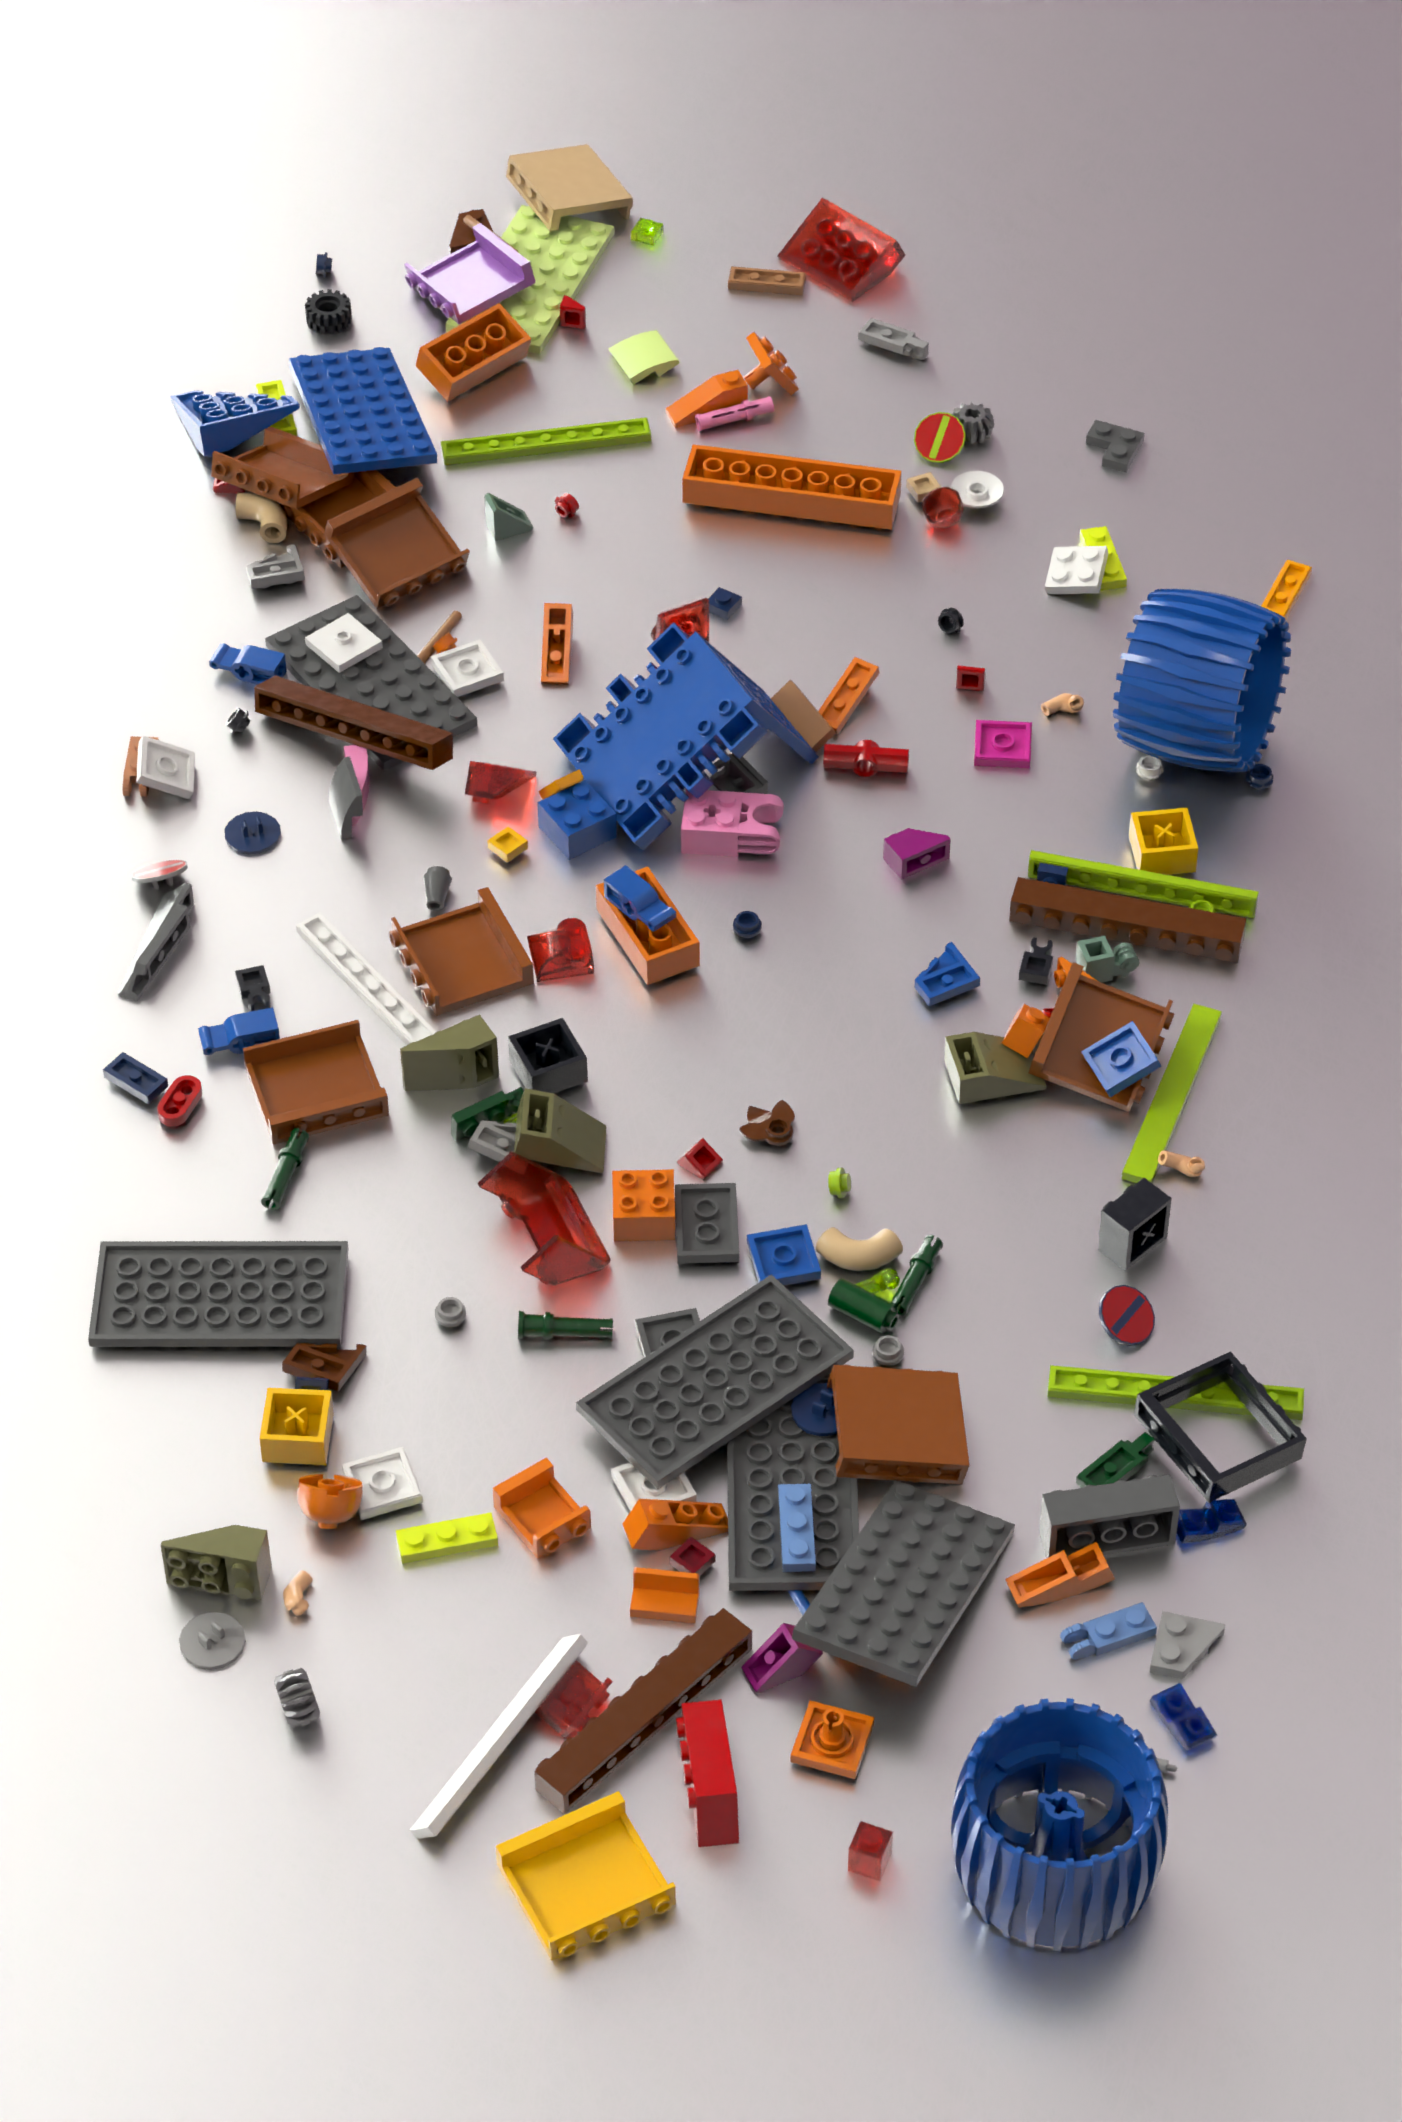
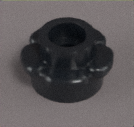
M951 607L941 612L938 618V625L945 633H958L964 625V620L961 613Z
M238 707L230 715L225 725L231 729L230 732L232 734L237 731L242 733L251 721L248 718L249 712L247 710L244 712Z

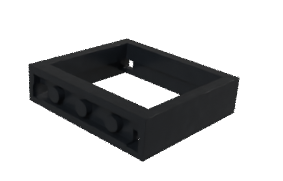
M1231 1351L1137 1394L1133 1415L1208 1503L1302 1459L1307 1438L1301 1432V1428L1289 1419L1282 1406L1275 1403L1268 1395L1265 1387L1253 1378L1245 1364L1242 1365ZM1225 1382L1279 1446L1219 1473L1165 1409Z

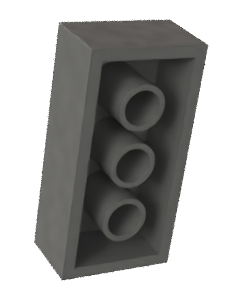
M1153 1475L1143 1479L1120 1480L1111 1484L1087 1485L1078 1489L1055 1490L1042 1494L1039 1534L1046 1559L1063 1550L1068 1556L1095 1542L1098 1543L1103 1555L1174 1545L1180 1504L1171 1475Z

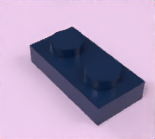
M124 1052L103 1069L104 1078L147 1104H150L168 1087V1079Z

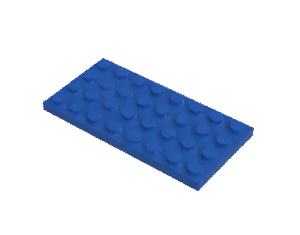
M376 347L372 350H350L343 353L326 352L322 355H300L289 358L290 371L333 474L437 463V452L390 348Z

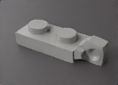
M873 318L858 332V340L905 356L911 355L912 358L924 360L929 355V342L920 340L915 336V332Z

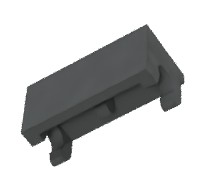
M731 752L729 754L731 759L726 763L720 759L714 763L717 769L723 767L721 771L710 776L714 783L713 785L719 791L768 794V781L744 757L739 759Z

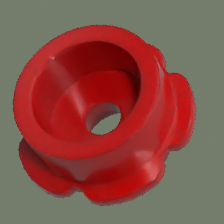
M564 493L562 496L555 498V510L561 517H575V513L579 509V503L572 495Z

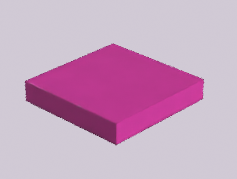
M976 720L974 766L1030 769L1032 722Z

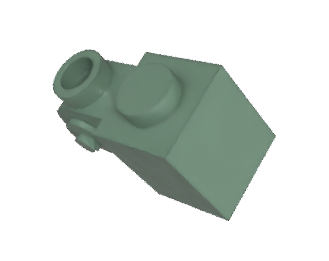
M1106 936L1077 941L1075 963L1084 966L1083 971L1101 983L1113 980V976L1126 977L1139 966V959L1130 943L1118 944L1112 951Z

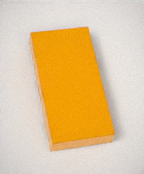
M579 769L555 780L538 792L542 800L578 784L584 777Z

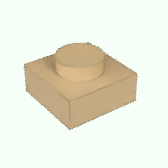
M931 472L908 478L906 481V487L917 503L942 496V487Z

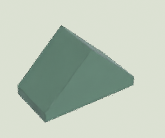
M490 493L484 496L486 526L495 541L527 533L534 528L525 511Z

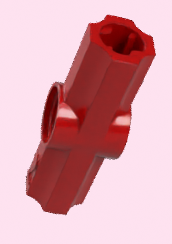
M861 740L855 746L824 745V768L853 769L855 774L861 777H871L877 771L908 773L909 749L882 748L872 740Z

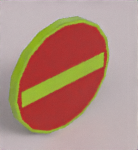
M936 412L920 421L914 435L916 450L922 458L931 463H945L954 459L960 454L966 439L963 424L957 417L945 412Z

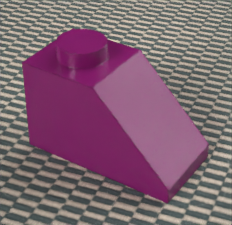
M907 828L884 838L883 859L902 880L950 859L951 839L948 835Z
M783 1623L741 1668L757 1693H761L802 1676L824 1653L821 1650L792 1640L795 1625Z

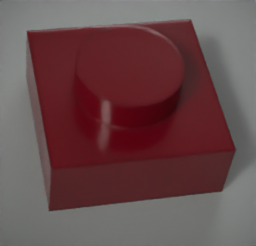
M693 1537L687 1539L669 1556V1564L680 1572L697 1573L699 1577L716 1562V1554Z

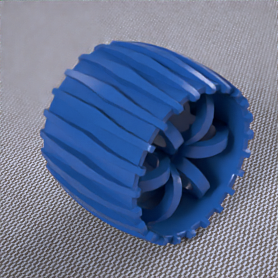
M1156 589L1148 594V601L1141 603L1140 609L1143 612L1141 615H1135L1133 623L1137 624L1134 633L1128 632L1126 640L1131 641L1128 652L1121 653L1120 659L1125 660L1123 673H1117L1116 680L1121 681L1120 692H1115L1113 697L1115 701L1119 702L1118 709L1113 710V717L1119 721L1114 724V729L1118 732V739L1145 754L1182 766L1226 772H1247L1249 769H1253L1255 762H1259L1262 758V754L1259 752L1260 749H1267L1269 742L1265 740L1267 733H1273L1275 730V725L1271 724L1274 713L1280 714L1281 707L1276 706L1279 693L1285 694L1286 687L1281 686L1283 674H1289L1290 667L1284 665L1285 657L1291 656V649L1286 647V643L1291 641V634L1286 632L1289 630L1288 622H1286L1283 616L1271 610L1224 594L1191 589Z
M1067 1698L1066 1702H1049L1048 1699H1040L1039 1704L1027 1707L1023 1704L1016 1706L1012 1713L1005 1717L998 1716L986 1732L982 1731L960 1771L951 1813L954 1861L959 1879L964 1886L970 1904L977 1907L982 1919L988 1925L992 1923L999 1928L1003 1936L1009 1939L1013 1936L1026 1941L1027 1946L1035 1948V1944L1053 1947V1951H1061L1062 1947L1078 1946L1079 1949L1087 1948L1089 1943L1099 1939L1106 1941L1120 1927L1126 1928L1130 1924L1137 1911L1142 1909L1155 1885L1164 1859L1168 1837V1800L1163 1775L1159 1769L1153 1749L1148 1748L1144 1742L1143 1735L1138 1729L1133 1730L1126 1725L1124 1718L1116 1713L1113 1716L1102 1711L1100 1705L1093 1703L1090 1707L1074 1703V1699ZM1037 1790L1040 1794L1037 1798L1035 1830L1033 1833L1017 1831L1008 1826L998 1816L996 1809L1002 1806L1003 1801L1013 1796L1019 1798L1024 1792ZM1069 1790L1085 1794L1086 1799L1092 1800V1798L1099 1800L1105 1804V1808L1109 1812L1097 1824L1083 1831L1085 1812L1078 1808L1077 1800L1073 1795L1069 1794ZM1123 1824L1127 1828L1130 1827L1132 1831L1131 1838L1122 1846L1117 1845L1112 1849V1852L1100 1857L1098 1854L1090 1856V1859L1086 1856L1084 1850L1102 1843Z

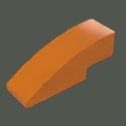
M1095 1542L1068 1556L1063 1550L1005 1580L1017 1606L1021 1608L1076 1596L1113 1581L1115 1577L1098 1543Z

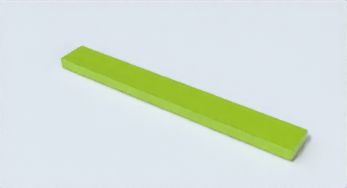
M637 418L440 441L444 465L650 442L651 431L647 418Z
M1031 850L1029 855L1028 877L1037 879L1040 863L1068 868V885L1188 907L1196 900H1206L1213 905L1216 912L1255 918L1259 891Z
M1193 1003L1124 1166L1121 1179L1138 1183L1143 1178H1146L1153 1183L1160 1166L1158 1156L1161 1151L1166 1150L1221 1020L1222 1011Z
M1050 1365L1047 1397L1135 1405L1137 1394L1174 1376ZM1225 1382L1168 1407L1253 1416ZM1263 1385L1275 1403L1282 1406L1289 1419L1302 1420L1304 1388Z

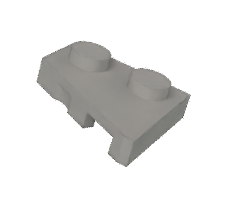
M295 544L287 546V553L279 557L272 553L263 560L246 566L247 576L252 589H265L272 585L293 584L297 581L305 580L304 570Z
M482 1120L470 1138L467 1147L522 1173L530 1161L513 1157L516 1123L500 1124L496 1121Z
M1162 1611L1150 1664V1673L1183 1679L1192 1670V1665L1200 1661L1208 1653V1648L1217 1638L1221 1639L1224 1636L1225 1624Z

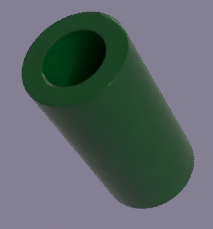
M843 1278L836 1282L829 1294L828 1306L882 1334L887 1330H893L899 1320L896 1305Z

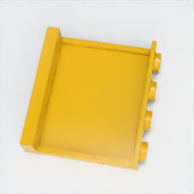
M619 1791L495 1846L497 1866L551 1961L561 1956L568 1957L579 1948L592 1942H601L610 1934L622 1928H632L642 1919L653 1914H662L676 1904V1886L674 1882L670 1884L666 1882L625 1813V1800Z

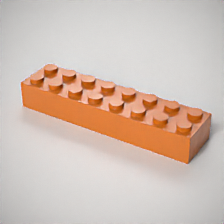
M693 444L682 478V502L892 530L901 495L902 471Z

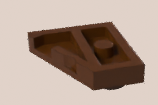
M483 209L459 213L449 244L450 254L476 241L473 229L463 222L466 215L472 216L493 232Z
M297 1343L282 1362V1372L296 1377L329 1378V1389L339 1392L366 1356L367 1346L356 1344V1350H337V1344L314 1345L312 1343Z

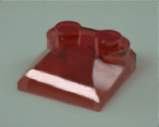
M707 598L696 599L660 612L657 616V624L651 631L652 640L655 641L674 622L689 637L696 631L709 642V600Z
M567 918L562 920L556 929L527 936L537 982L594 974L591 944L586 925L582 920Z

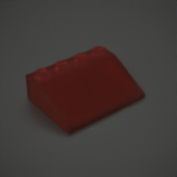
M822 197L777 257L853 302L891 275L904 258L905 253L896 239Z

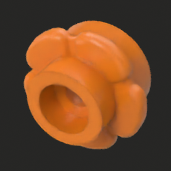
M447 633L432 647L436 650V654L456 648L457 638H453L450 633Z

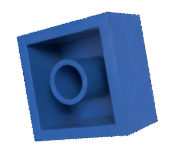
M586 780L537 802L538 827L568 860L617 838L616 812Z

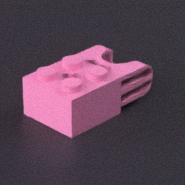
M686 789L689 799L684 802L681 825V853L738 857V853L772 854L778 850L780 835L777 829L764 824L778 822L782 817L784 803L779 796L707 790L697 799Z

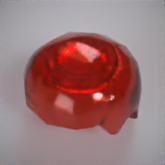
M937 487L928 492L922 501L926 521L937 529L952 527L960 521L964 513L963 502L958 491L950 487Z

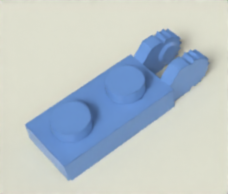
M1141 1602L1084 1622L1083 1624L1077 1623L1071 1627L1069 1626L1061 1632L1060 1638L1065 1644L1087 1638L1080 1643L1074 1644L1069 1650L1072 1659L1078 1660L1094 1654L1098 1656L1155 1636L1157 1626L1144 1603Z

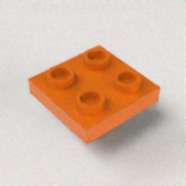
M752 332L746 337L760 361L757 367L743 376L747 384L754 390L771 375L791 396L797 392L799 388L794 381L797 377L789 366H785L787 360L779 350L774 352L773 345L765 336L761 339L755 332Z
M810 1700L790 1755V1762L856 1779L874 1727L875 1717Z

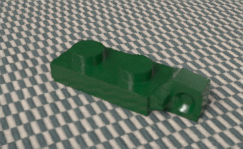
M517 1088L507 1094L500 1091L452 1114V1137L455 1141L464 1137H471L482 1120L500 1123L505 1117L517 1113L524 1092L523 1088Z
M1146 1432L1132 1443L1129 1440L1124 1442L1121 1439L1076 1476V1484L1082 1488L1087 1485L1098 1486L1120 1480L1126 1481L1148 1462V1455L1154 1451L1153 1443L1155 1439Z

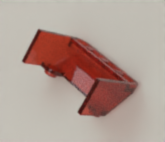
M511 1151L477 1183L480 1188L499 1196L503 1212L512 1219L516 1217L523 1221L538 1251L521 1266L523 1272L538 1278L546 1285L556 1286L601 1271L610 1263V1256L575 1190L561 1175Z

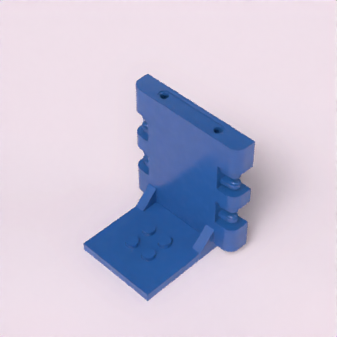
M674 622L646 648L660 665L657 668L650 662L646 666L651 674L648 678L645 679L642 675L637 674L633 678L639 685L636 688L620 673L606 687L619 705L616 706L612 701H609L606 707L610 714L606 718L599 713L593 717L598 726L595 727L593 723L579 713L553 738L577 770L580 769L584 780L616 812V821L631 840L642 850H645L672 824L662 810L665 808L670 814H673L676 808L671 801L675 797H678L683 802L687 801L689 796L684 791L686 788L688 792L698 799L714 784L704 770L707 769L714 775L718 770L712 762L717 757L725 763L730 760V756L725 751L727 748L740 759L768 733L767 729H769L810 764L819 758L817 753L809 746L759 685L696 631L689 637Z

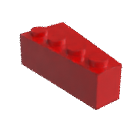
M722 1699L682 1703V1717L676 1718L678 1738H684V1741H680L681 1761H687V1764H683L685 1785H690V1788H687L688 1808L694 1811L698 1847L739 1843L737 1789Z

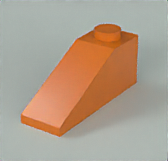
M739 370L715 375L668 406L666 413L675 428L696 423L695 416L697 414L700 415L739 405L741 401L748 400V385Z
M544 603L541 683L569 684L573 635L572 604Z

